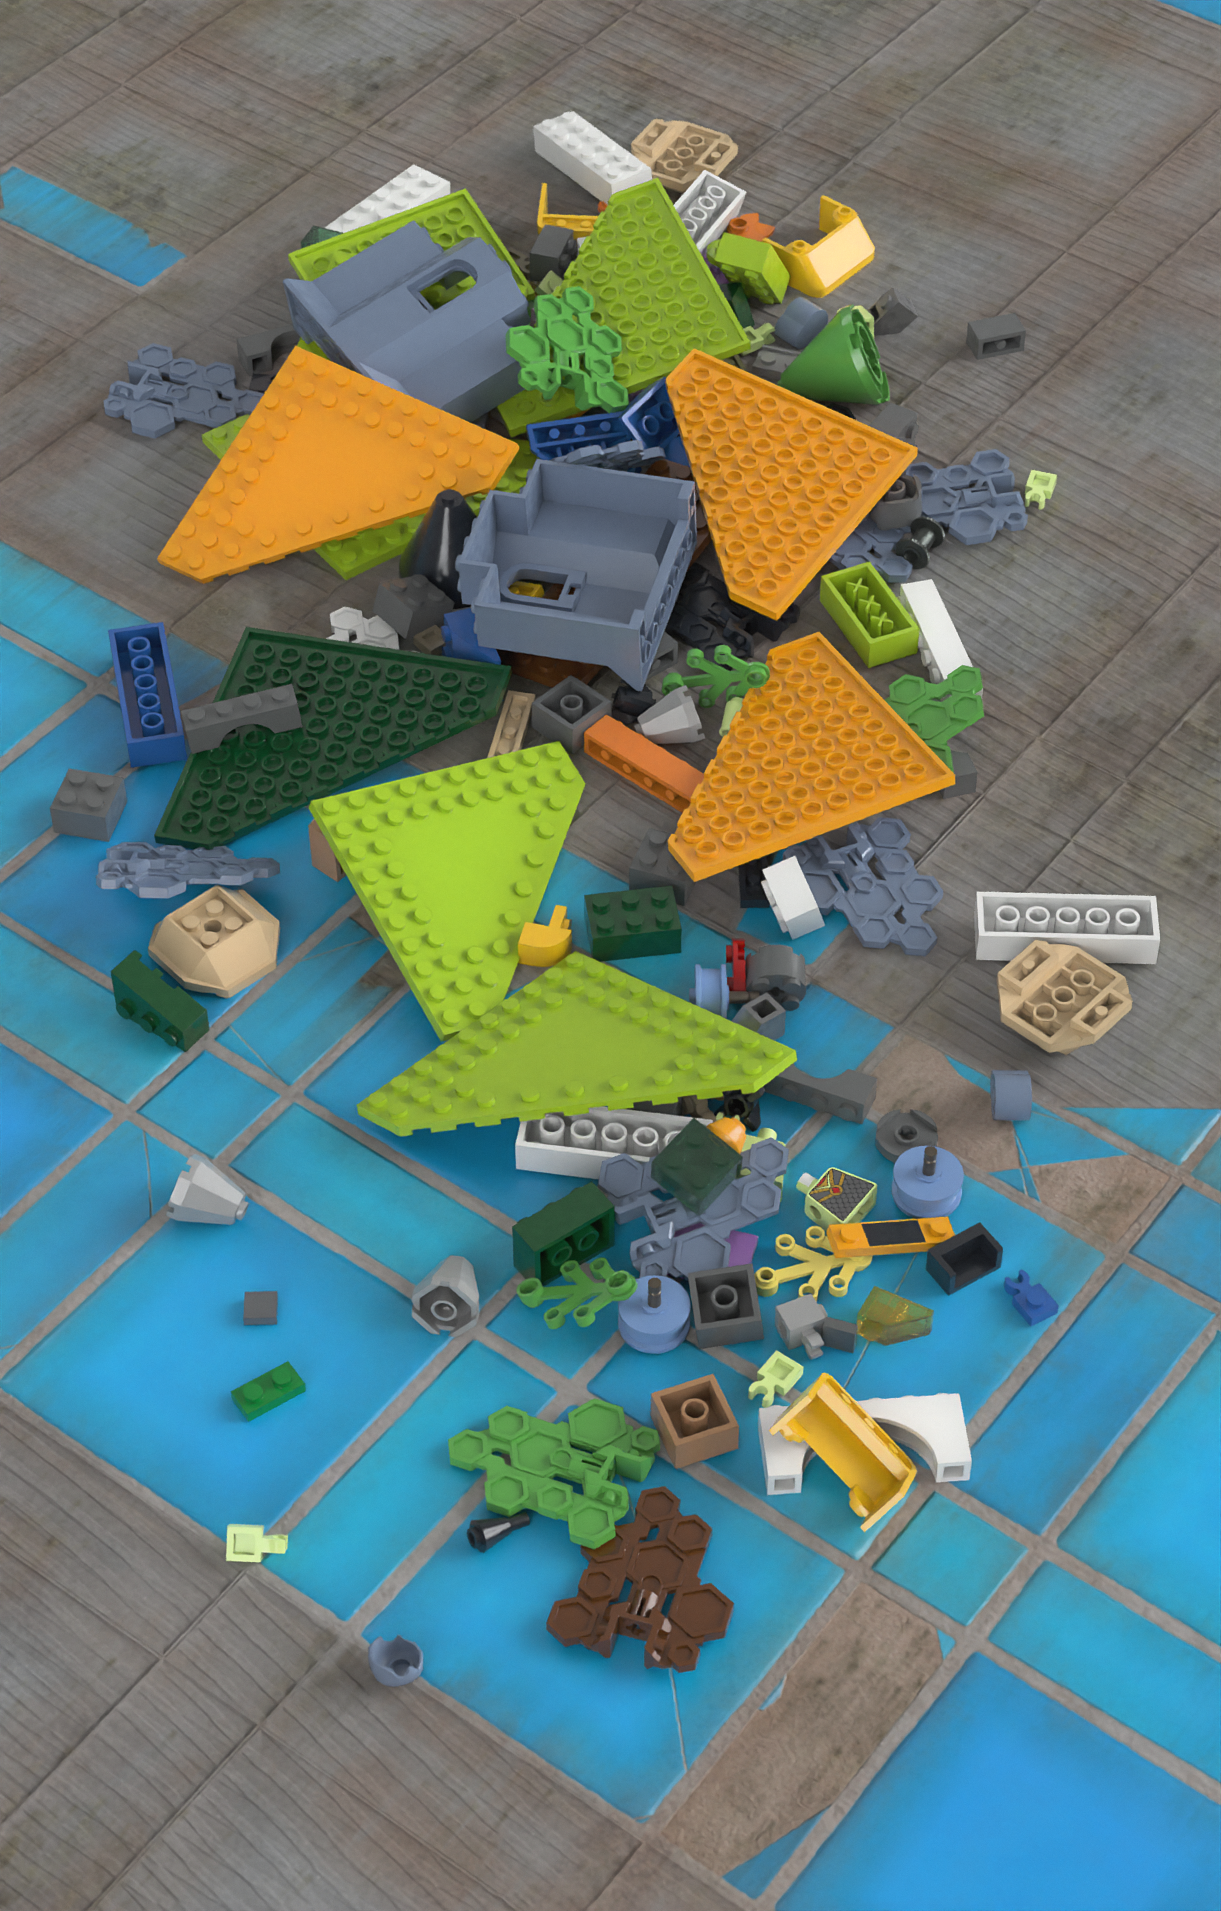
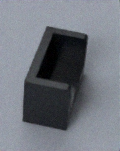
M979 1222L928 1249L926 1270L949 1296L1001 1268L1003 1248Z

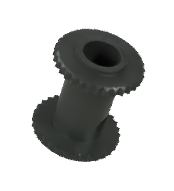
M925 516L915 518L910 525L912 537L901 539L895 547L896 556H902L913 565V569L918 570L925 568L929 564V548H937L942 545L945 539V532L942 526L934 519Z

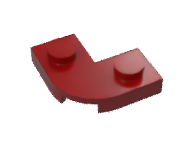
M743 938L731 939V945H726V963H731L732 977H727L729 991H746L745 940Z

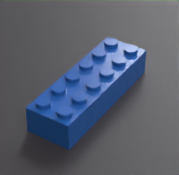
M163 622L108 630L131 768L187 760L184 732Z

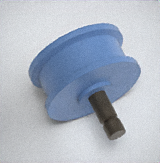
M695 964V988H689L690 1003L726 1018L729 1004H747L759 997V991H750L749 993L747 991H729V985H727L726 964H721L720 969H701L700 964Z
M918 1146L905 1151L896 1160L893 1170L892 1198L896 1206L903 1213L919 1219L946 1217L956 1210L961 1201L964 1172L961 1163L952 1153L935 1146Z
M652 1275L636 1279L637 1289L627 1300L618 1301V1328L622 1338L632 1348L645 1353L656 1354L673 1350L686 1339L690 1330L689 1315L691 1303L687 1291L675 1280L664 1276Z

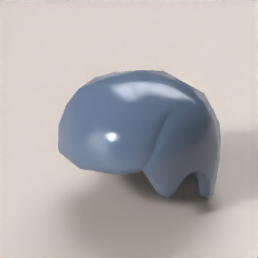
M397 1635L392 1641H385L379 1636L368 1647L370 1670L376 1680L386 1686L399 1687L414 1682L423 1670L422 1650L415 1642L406 1640L401 1635Z

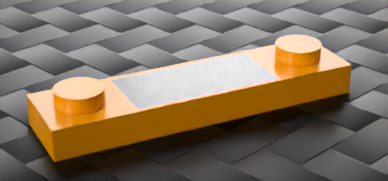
M947 1216L829 1225L826 1235L835 1258L925 1252L955 1236V1233Z

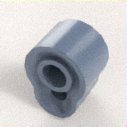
M803 297L796 298L788 305L784 314L778 319L775 325V335L795 348L803 349L827 325L828 314L824 309Z
M991 1070L990 1098L993 1120H1030L1032 1085L1028 1071Z

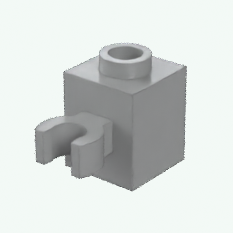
M812 1294L776 1306L775 1327L788 1350L804 1345L810 1359L823 1355L820 1346L824 1345L822 1340L823 1324L826 1317H828L824 1306L817 1304Z

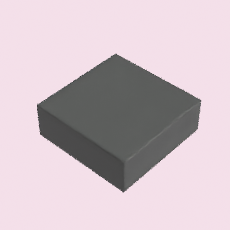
M245 1292L244 1325L277 1324L278 1292Z
M826 1317L822 1333L823 1346L854 1353L857 1343L858 1325Z

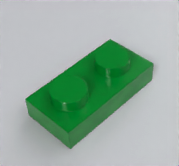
M289 1361L234 1389L231 1391V1398L249 1422L306 1391L304 1381Z

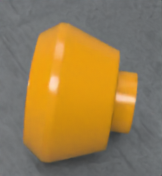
M723 1117L706 1126L705 1139L711 1148L722 1157L728 1159L737 1158L746 1141V1128L741 1121L734 1117L731 1119Z

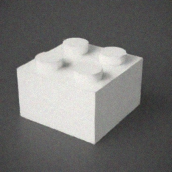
M795 856L762 870L766 880L761 881V884L783 933L789 931L793 940L825 926L817 903Z

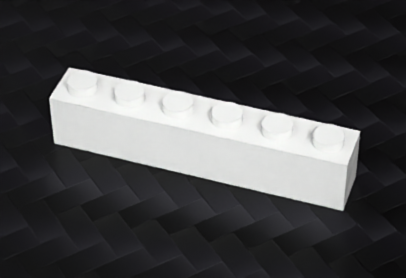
M933 580L901 584L900 596H897V599L919 627L918 648L921 652L923 666L929 669L931 683L940 684L947 679L949 673L961 665L973 667ZM983 689L977 692L975 695H979L982 698ZM948 694L942 699H940L941 702L949 698L951 695Z

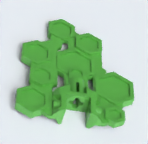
M580 286L566 288L560 299H557L552 294L537 296L534 301L537 328H532L530 325L509 328L505 334L506 353L517 360L522 367L518 373V384L528 391L537 389L542 392L545 400L552 399L559 386L572 389L575 395V406L582 411L590 407L599 406L608 413L624 411L629 405L628 390L613 379L614 366L612 364V357H618L622 351L621 336L608 326H599L591 320L590 315L594 310L593 296ZM572 315L577 317V322L572 319ZM549 346L553 349V363H550ZM579 355H583L584 371L579 369Z
M961 665L949 673L947 679L940 684L925 682L922 677L905 674L889 685L890 696L885 699L888 705L953 773L952 753L950 746H947V740L984 717L982 698L979 695H975L983 689L980 668ZM948 694L951 695L949 698H947V699L944 700L943 702H938V701H934V700H933V699L940 700V699H942L943 697H945V696L948 695Z
M595 1398L569 1412V1423L563 1421L558 1424L550 1423L529 1416L525 1411L505 1406L488 1416L489 1429L479 1432L465 1429L448 1439L450 1465L468 1471H473L476 1468L487 1471V1481L484 1482L487 1510L511 1517L524 1508H528L546 1517L568 1521L570 1542L596 1549L616 1537L614 1522L624 1517L629 1509L627 1487L612 1483L615 1475L618 1474L639 1482L644 1481L655 1461L654 1453L660 1451L658 1430L642 1426L634 1431L633 1426L625 1423L623 1407ZM570 1444H571L572 1446H574V1447H577V1448H580V1449H583V1450L592 1452L593 1455H592V1454H589V1453H586V1452H583V1451H580V1450H577V1449H574V1448H571V1447H570ZM498 1451L510 1455L511 1466L504 1463V1458L492 1455V1453ZM558 1476L582 1484L584 1496L574 1493L571 1485L553 1480V1478Z

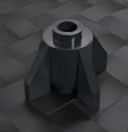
M621 678L620 683L626 684V686H618L616 692L612 693V706L618 708V711L612 710V718L626 725L637 722V717L656 703V699L652 698V691L646 684H644L642 691H636Z
M762 1087L755 1093L742 1094L741 1089L723 1091L724 1103L714 1112L715 1117L719 1112L723 1113V1117H726L727 1114L735 1117V1115H739L740 1118L745 1117L743 1121L752 1132L756 1131L761 1124L759 1099L765 1092V1089Z

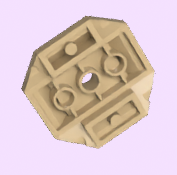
M653 119L631 143V152L633 156L652 169V179L659 178L664 188L684 194L704 170L718 176L738 154V145L733 143L727 134L689 122H664L661 119Z
M217 884L155 924L148 952L149 956L185 989L201 993H216V996L231 998L276 969L280 923L279 920L243 889L232 890Z
M1034 940L1000 970L997 975L1001 1022L1049 1053L1058 1051L1067 1055L1081 1046L1094 1044L1132 1008L1133 1001L1131 994H1129L1126 978L1077 946L1048 944L1046 941Z

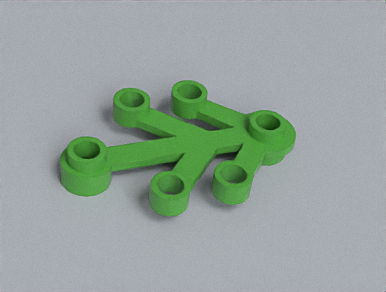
M719 645L715 648L714 660L719 664L731 666L736 669L735 671H728L704 659V653L701 650L691 649L687 652V664L709 674L682 677L675 672L669 673L663 679L662 692L666 696L672 690L684 685L687 688L713 685L710 689L700 691L698 699L701 707L710 708L714 706L715 700L726 688V701L728 702L734 697L742 698L751 687L760 688L764 686L770 678V669L764 663H747L731 655V649L726 645ZM741 681L737 686L728 687L731 682Z
M597 1258L591 1262L589 1268L595 1279H604L605 1282L594 1283L581 1270L577 1261L569 1260L560 1267V1272L565 1281L574 1282L576 1285L543 1287L539 1279L528 1278L518 1285L516 1291L521 1302L530 1308L538 1307L544 1300L568 1298L544 1313L543 1318L548 1328L557 1329L563 1326L566 1321L565 1315L575 1309L573 1317L578 1326L587 1327L595 1321L594 1313L611 1301L629 1299L637 1289V1281L627 1271L615 1272L610 1267L606 1258ZM592 1296H598L587 1305H581Z

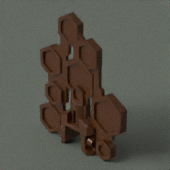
M665 1486L642 1490L635 1508L636 1518L634 1523L615 1525L616 1537L596 1549L581 1545V1555L590 1563L588 1568L584 1569L581 1576L577 1597L554 1602L546 1622L547 1631L563 1646L582 1644L588 1650L599 1652L605 1658L611 1657L619 1634L647 1641L644 1647V1666L647 1669L651 1667L661 1669L674 1668L678 1673L696 1670L700 1658V1649L698 1647L703 1646L704 1642L725 1638L734 1612V1603L712 1583L701 1585L702 1580L698 1577L712 1537V1527L697 1514L683 1517L679 1512L680 1499ZM650 1529H659L656 1540L639 1543V1541L647 1539ZM627 1579L633 1585L627 1601L612 1604L608 1607L609 1603L618 1601L625 1580ZM675 1593L668 1615L665 1617L661 1611L666 1597L669 1594Z

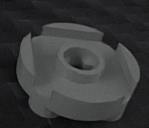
M900 1109L893 1110L884 1115L878 1122L875 1146L886 1159L894 1163L901 1154L911 1148L918 1146L937 1147L938 1134L936 1123L931 1117L921 1111L911 1109L910 1113H900ZM901 1134L904 1136L911 1134L913 1137L911 1140H904L901 1138Z

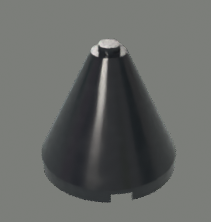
M447 489L437 494L399 561L400 579L413 575L425 576L429 582L439 590H442L447 597L455 602L453 609L471 607V605L462 604V594L458 591L460 576L459 571L455 569L457 556L463 552L466 536L471 534L473 519L478 518L459 492Z

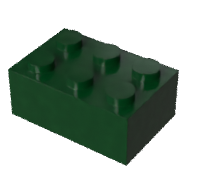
M672 886L584 895V919L593 959L603 962L681 953L682 928Z
M591 1181L582 1187L573 1189L560 1200L547 1204L542 1210L530 1217L522 1218L512 1226L514 1267L525 1279L537 1278L544 1287L562 1276L560 1267L565 1262L575 1260L580 1266L615 1246L614 1205Z

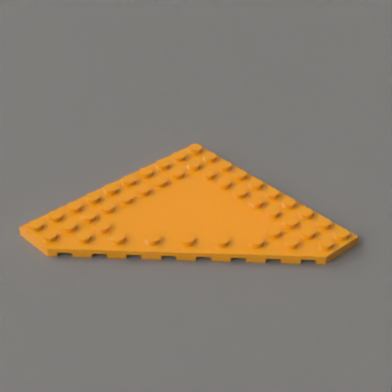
M295 346L157 557V560L160 564L202 584L214 581L213 578L224 574L234 575L249 570L250 566L262 562L268 564L286 558L285 555L300 551L303 553L321 547L322 543L334 539L340 541L358 535L357 532L369 528L375 530L394 524V520L406 516L412 518L425 514L437 494L447 489L459 492L465 500L466 497L475 494H488L490 490L495 489L520 448L516 442Z
M695 348L666 378L667 393L729 598L777 621L916 458L918 448Z
M820 632L769 650L765 663L770 669L769 680L764 686L749 688L742 701L743 706L740 712H736L732 719L728 734L723 736L717 747L716 757L709 762L704 772L702 783L697 785L691 796V803L688 809H684L677 822V830L674 834L670 835L667 841L668 850L690 878L696 882L954 785L955 774Z

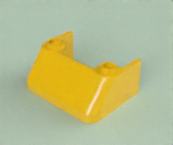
M542 183L537 218L538 235H540L546 224L573 229V240H576V242L577 238L590 236L598 216L548 214L547 183Z
M825 195L820 197L819 230L828 235L816 244L811 245L803 240H796L784 247L768 238L763 239V242L772 245L790 274L788 286L814 298H822L828 295L874 259L875 247L856 211Z
M822 1373L776 1419L769 1429L773 1436L779 1431L789 1442L794 1440L801 1443L805 1440L851 1489L849 1492L851 1499L849 1501L850 1507L858 1516H865L860 1526L864 1532L905 1496L917 1473L912 1460L848 1392L827 1373Z

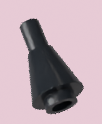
M523 1512L510 1518L471 1520L470 1528L467 1530L468 1541L474 1549L477 1548L478 1551L484 1553L511 1534L512 1531L530 1525V1519L528 1514Z

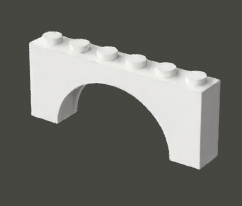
M938 1393L931 1396L918 1397L907 1395L901 1398H871L869 1400L856 1401L893 1441L911 1448L926 1461L933 1472L936 1482L970 1479L972 1459L959 1393ZM773 1405L768 1408H759L758 1432L767 1495L801 1493L803 1472L810 1460L817 1454L805 1440L801 1443L794 1440L789 1442L779 1431L774 1436L769 1432L776 1419L789 1406Z

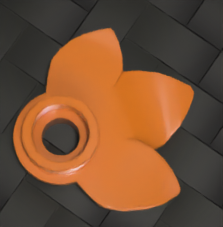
M749 213L733 218L727 226V233L763 242L764 238L770 237L775 231V226L759 222L758 213Z

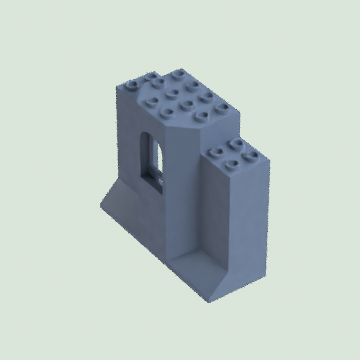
M413 220L313 281L289 278L283 280L294 330L306 344L314 341L325 355L338 365L470 423L525 389L518 384V373L522 367L517 360L506 353L505 334L509 328L529 325L531 322L527 310L529 303L515 282L508 263L504 260L501 261L497 257V253L492 245H487L480 237H467L444 251L440 244H435L431 240L428 231L424 227L420 228ZM469 276H472L476 282L471 289L436 310L419 293L437 281L446 290Z
M536 459L533 469H529L527 472L526 485L521 487L519 494L490 490L486 500L481 501L479 516L473 519L471 534L466 536L463 552L457 556L455 569L459 571L460 576L458 591L462 594V604L471 605V611L475 614L473 631L474 634H477L478 646L608 666L636 691H642L697 545L695 482ZM521 579L564 584L558 601L518 595L510 592L508 589L510 585ZM571 587L576 588L574 595L568 594Z

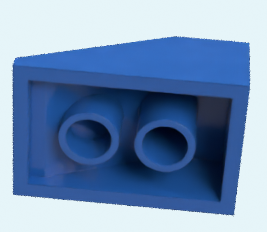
M666 377L644 388L618 418V421L633 440L642 442L644 450L658 446L664 449L680 434L666 389Z
M471 608L444 614V626H441V634L446 646L442 647L443 656L501 665V659L495 648L478 646L477 634H474L473 631L475 614L472 613Z

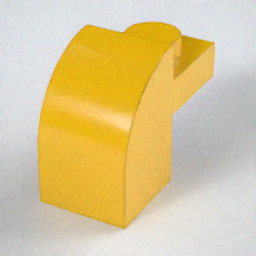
M555 905L549 926L525 922L518 942L519 964L550 967L556 965L571 953L572 920L567 919L566 906Z

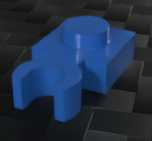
M1024 1270L1018 1271L1017 1279L1020 1282L1018 1284L1012 1282L1009 1277L1005 1278L1004 1289L1013 1296L1012 1305L1030 1326L1058 1313L1059 1305L1040 1283L1031 1286L1029 1284V1275Z

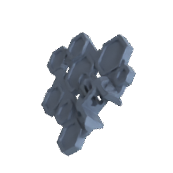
M152 343L137 351V360L127 361L129 383L116 381L111 384L108 399L103 402L105 415L117 418L124 414V418L130 420L132 433L155 439L175 429V421L188 420L217 428L235 420L236 416L251 415L264 394L248 389L245 391L235 389L236 376L233 365L216 361L204 367L196 365L194 360L182 357L173 359L171 347ZM162 376L169 377L171 382L183 384L184 386L163 381ZM217 393L222 394V398L230 399L231 401L218 399Z
M633 440L603 450L599 445L579 448L566 456L553 458L549 461L627 472L628 468L651 465L656 461L666 458L664 449L659 446L644 450L641 441Z
M997 449L976 452L970 465H955L937 470L927 462L910 464L905 469L906 475L913 477L914 474L921 481V516L932 518L940 525L949 527V534L965 545L991 542L996 531L1003 530L1004 527L1011 532L1024 530L1028 522V515L1025 514V506L1020 492H1013L1015 477L1013 472L1008 469L1009 457ZM971 483H977L974 488H968ZM908 526L901 528L905 533L911 531V527Z
M869 513L829 559L839 570L870 561L880 576L887 582H906L913 567L902 556H896L892 552L898 541L904 538L905 531L901 528H891L887 531L880 530L877 524L870 518ZM871 548L875 549L874 554L879 558H875L869 553Z
M878 817L872 825H859L853 822L848 826L847 846L833 851L824 837L818 835L806 840L801 846H790L783 853V860L793 856L796 857L821 915H828L833 909L836 912H843L863 947L884 949L892 942L900 945L905 955L926 956L937 944V936L930 925L924 923L920 916L925 911H932L941 901L943 890L934 876L919 875L914 868L913 859L907 850H903L910 842L911 834L901 819ZM874 856L878 860L875 867L884 880L876 879L867 865ZM834 874L841 876L849 889L847 892L844 891ZM901 907L903 909L901 916L905 921L904 924L899 923L894 916Z
M123 842L106 849L107 859L99 862L96 885L101 889L128 888L139 898L168 899L185 892L186 884L243 885L253 881V878H269L280 873V863L272 858L252 857L249 859H237L234 857V852L226 846L214 847L213 850H206L205 847L186 850L182 846L163 845L154 848L147 842Z
M705 1126L685 1134L683 1149L653 1156L649 1159V1162L640 1164L626 1153L602 1161L598 1186L599 1189L608 1195V1200L614 1205L615 1221L621 1225L644 1216L651 1231V1235L631 1242L630 1260L633 1267L640 1272L639 1278L652 1275L667 1277L669 1274L675 1279L683 1277L689 1282L688 1273L728 1267L731 1244L725 1241V1239L730 1237V1232L779 1213L781 1189L774 1185L776 1177L786 1174L789 1149L771 1137L752 1144L751 1149L741 1152L737 1158H724L714 1151L706 1141ZM747 1168L751 1173L736 1179L725 1170L730 1169L733 1172H738ZM688 1185L687 1193L666 1201L660 1200L651 1193L659 1189L666 1194ZM697 1223L704 1225L701 1228L674 1238L676 1231Z

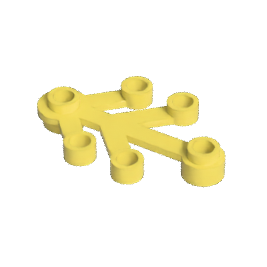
M811 1226L806 1230L805 1241L808 1246L812 1248L821 1247L833 1252L823 1228ZM779 1235L775 1243L776 1252L781 1256H791L804 1261V1263L775 1271L770 1267L760 1268L754 1274L757 1294L763 1297L772 1296L778 1291L779 1283L812 1274L808 1283L799 1287L798 1298L805 1296L803 1295L804 1293H811L817 1302L818 1292L830 1270L843 1266L839 1275H834L830 1278L828 1288L832 1296L843 1297L848 1292V1284L854 1273L866 1269L871 1264L873 1255L835 1258L834 1254L825 1256L796 1245L791 1235ZM816 1235L820 1238L814 1239L811 1236ZM781 1244H788L790 1246L783 1247ZM840 1284L843 1287L837 1288L834 1285Z

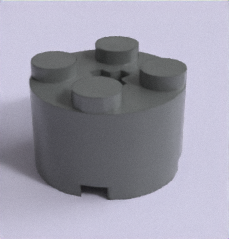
M904 471L869 512V515L873 522L877 524L878 529L887 531L891 528L910 527L912 521L921 516L922 487L920 479L914 474L913 477L908 476L906 471Z
M785 945L763 946L759 948V953L752 957L751 953L747 955L745 959L746 991L748 993L750 991H759V996L767 992L787 1011L799 1008V1002L806 995L804 956L801 953L798 956L793 953V948Z

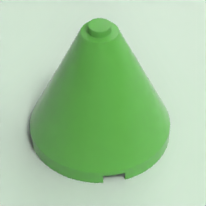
M854 304L842 308L780 374L781 380L778 381V386L809 400L879 405L890 399L886 373L881 371L878 360L881 358L862 314L858 308L852 310Z

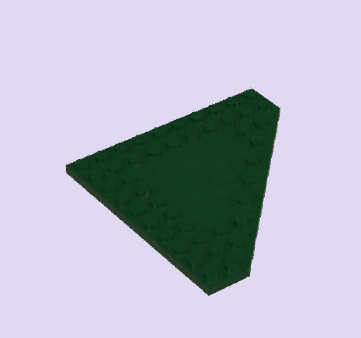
M246 627L213 703L292 684L298 703L302 727L274 733L266 726L247 724L227 733L218 748L193 754L190 752L154 834L155 841L159 844L182 846L183 848L196 849L205 847L206 850H213L214 847L224 846L310 805V802L331 795L488 720L498 713L512 675L511 666Z

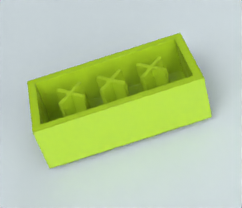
M724 232L714 261L725 275V278L729 283L741 282L745 296L748 299L750 296H753L766 304L772 305L773 302L781 304L791 276L772 245Z
M870 561L821 576L820 602L868 668L918 652L919 627Z

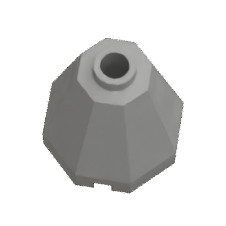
M684 685L672 690L638 716V724L634 725L636 733L643 735L654 744L688 743L705 739L704 733L698 734L697 732L702 726L691 695L684 696L683 692L688 691L687 686Z
M197 1154L190 1156L186 1164L192 1167L189 1172L182 1170L169 1200L168 1206L171 1209L167 1211L166 1216L178 1221L228 1225L234 1224L236 1219L242 1220L249 1205L245 1201L246 1193L208 1159Z
M448 1256L414 1288L412 1294V1317L431 1334L440 1335L441 1329L451 1331L448 1336L458 1337L477 1324L479 1318L477 1283L473 1265L464 1257Z

